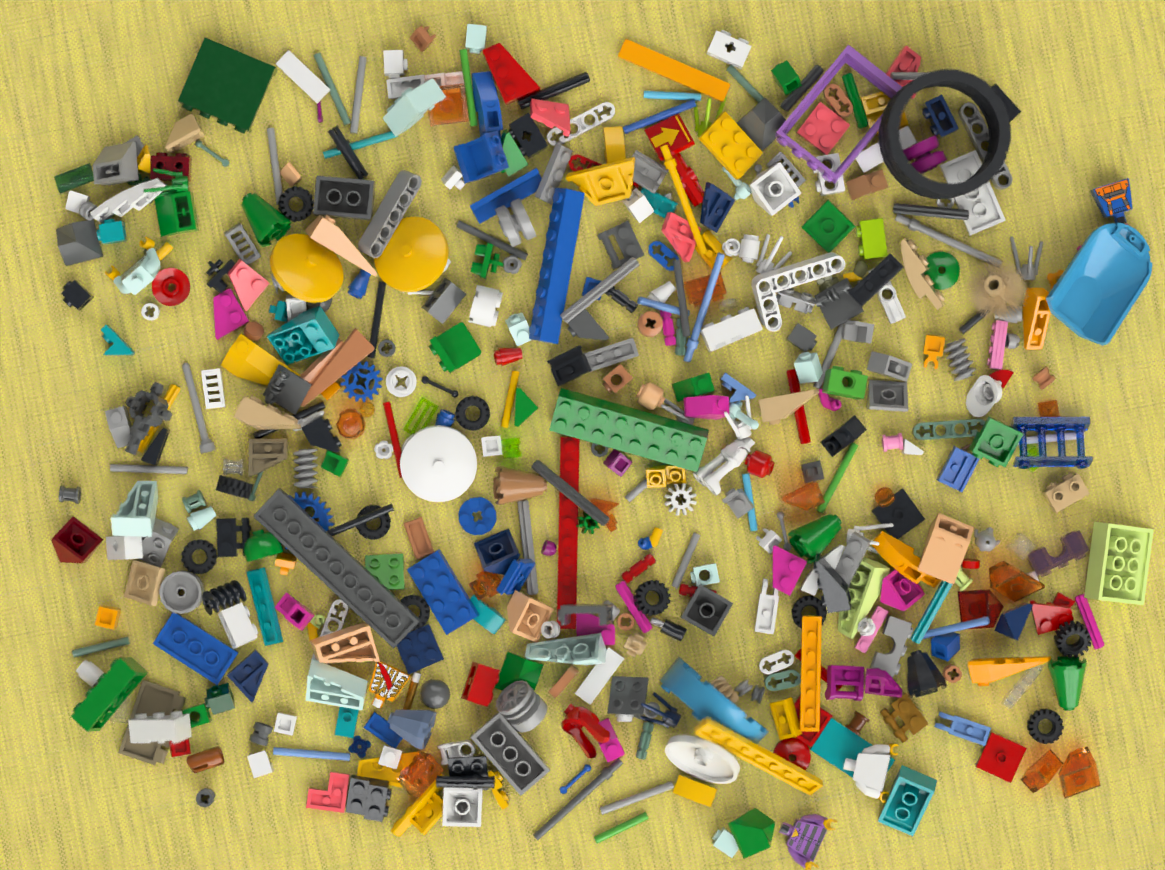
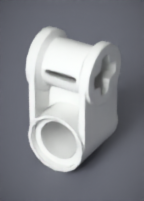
M470 740L450 742L437 746L442 756L441 765L448 764V758L472 757L476 751L475 744ZM469 745L472 751L470 754H464L461 747Z

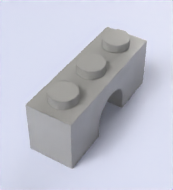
M888 615L882 633L893 639V649L885 654L875 651L869 669L879 668L886 670L892 678L894 674H898L901 666L898 663L901 656L904 657L907 646H905L906 639H910L913 632L912 623Z

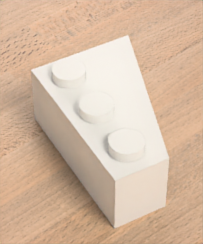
M182 711L171 712V715H164V712L153 713V716H147L146 713L135 714V718L128 720L131 743H151L158 741V743H165V741H172V743L181 742L192 737L190 715L182 714Z

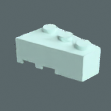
M432 78L413 90L409 88L401 94L402 96L394 101L395 104L386 110L388 113L383 117V120L396 137L410 129L424 117L423 114L428 109L432 110L435 107L434 105L445 99L446 96Z
M157 481L136 482L128 493L127 500L121 503L117 514H113L111 517L113 536H152L158 504Z
M312 658L307 680L306 701L363 710L368 681L328 664L320 663Z

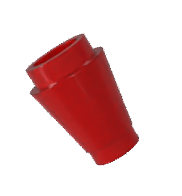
M498 348V350L493 351L495 364L501 365V367L523 359L521 348Z

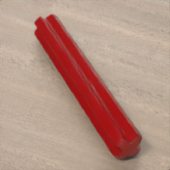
M796 369L788 370L786 373L790 393L801 392ZM803 405L794 414L800 443L807 444L811 442Z

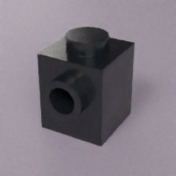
M70 280L62 288L64 290L61 293L64 296L63 301L69 307L74 306L80 311L94 298L76 280L73 282Z

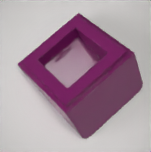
M613 449L603 462L604 465L620 477L624 475L633 463L616 449Z

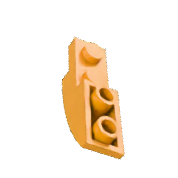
M881 531L874 538L873 541L879 542V545H872L875 550L894 569L912 582L918 584L922 581L935 588L942 581L918 570L921 558L913 554L914 548L884 531Z

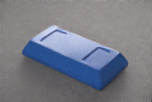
M376 712L372 714L363 727L392 748H396L403 739L390 729L388 721Z

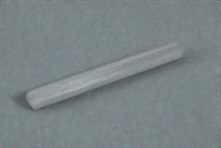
M634 257L630 258L560 315L563 321L568 323L637 268L639 266L638 261Z
M521 500L517 502L523 559H532L535 562L528 500ZM536 565L526 579L528 595H535L539 592Z

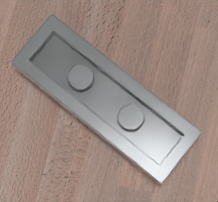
M556 143L535 194L536 198L552 204L555 188L559 187L572 155V150Z
M630 338L587 352L585 356L591 370L595 371L637 357L639 354L634 339Z
M857 532L852 533L835 569L848 584V588L871 543V540Z

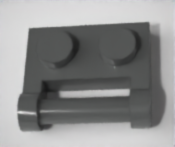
M629 221L597 235L599 240H602L612 261L611 266L613 270L622 266L632 257L638 259L644 256ZM611 235H614L624 256L622 260H619L609 239Z

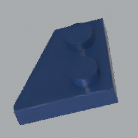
M706 182L700 223L717 233L735 199L712 183Z
M255 649L227 674V677L252 703L269 663Z

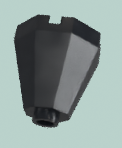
M921 650L910 653L911 656L907 658V694L909 698H913L914 694L915 697H921L938 691L937 687L940 686L942 689L947 687L944 676L926 652L922 653Z

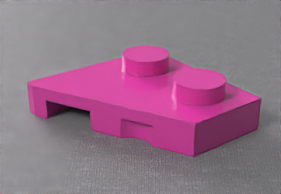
M774 545L773 588L790 596L807 561Z

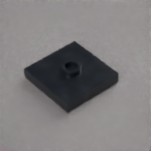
M903 488L871 510L880 524L893 523V527L884 529L896 539H899L925 520Z

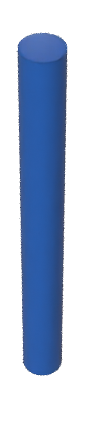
M690 100L623 127V130L627 134L696 107L695 100Z

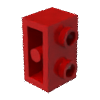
M472 662L461 699L488 707V704L493 699L494 686L499 681L500 670Z

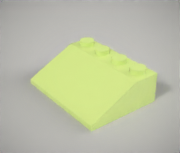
M1094 522L1084 598L1144 605L1154 529Z

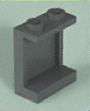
M613 604L561 605V609H558V621H561V625H567L571 623V614H599V625H609L613 623Z

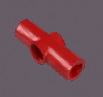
M677 153L672 158H675L676 169L684 191L692 205L696 207L703 203L704 190L698 183L699 180L690 166H687L680 153Z

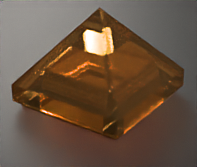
M1057 400L1038 403L1041 422L1060 419Z

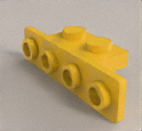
M436 777L432 779L431 785L419 794L417 801L406 809L403 817L394 823L390 831L392 834L400 837L413 824L425 835L443 815V799L438 795L443 787H436Z

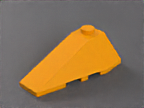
M1051 656L974 658L968 661V668L972 683H978V686H989L991 682L1051 660Z

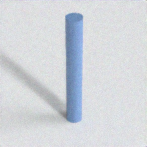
M639 297L637 303L640 305L680 315V310L677 306L644 297Z

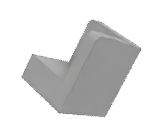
M847 320L844 322L842 339L859 343H872L874 324Z

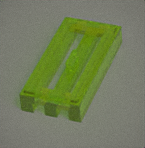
M422 397L403 430L411 435L415 434L431 406L433 409L421 429L426 428L439 406ZM426 403V407L412 430L408 429L422 404Z

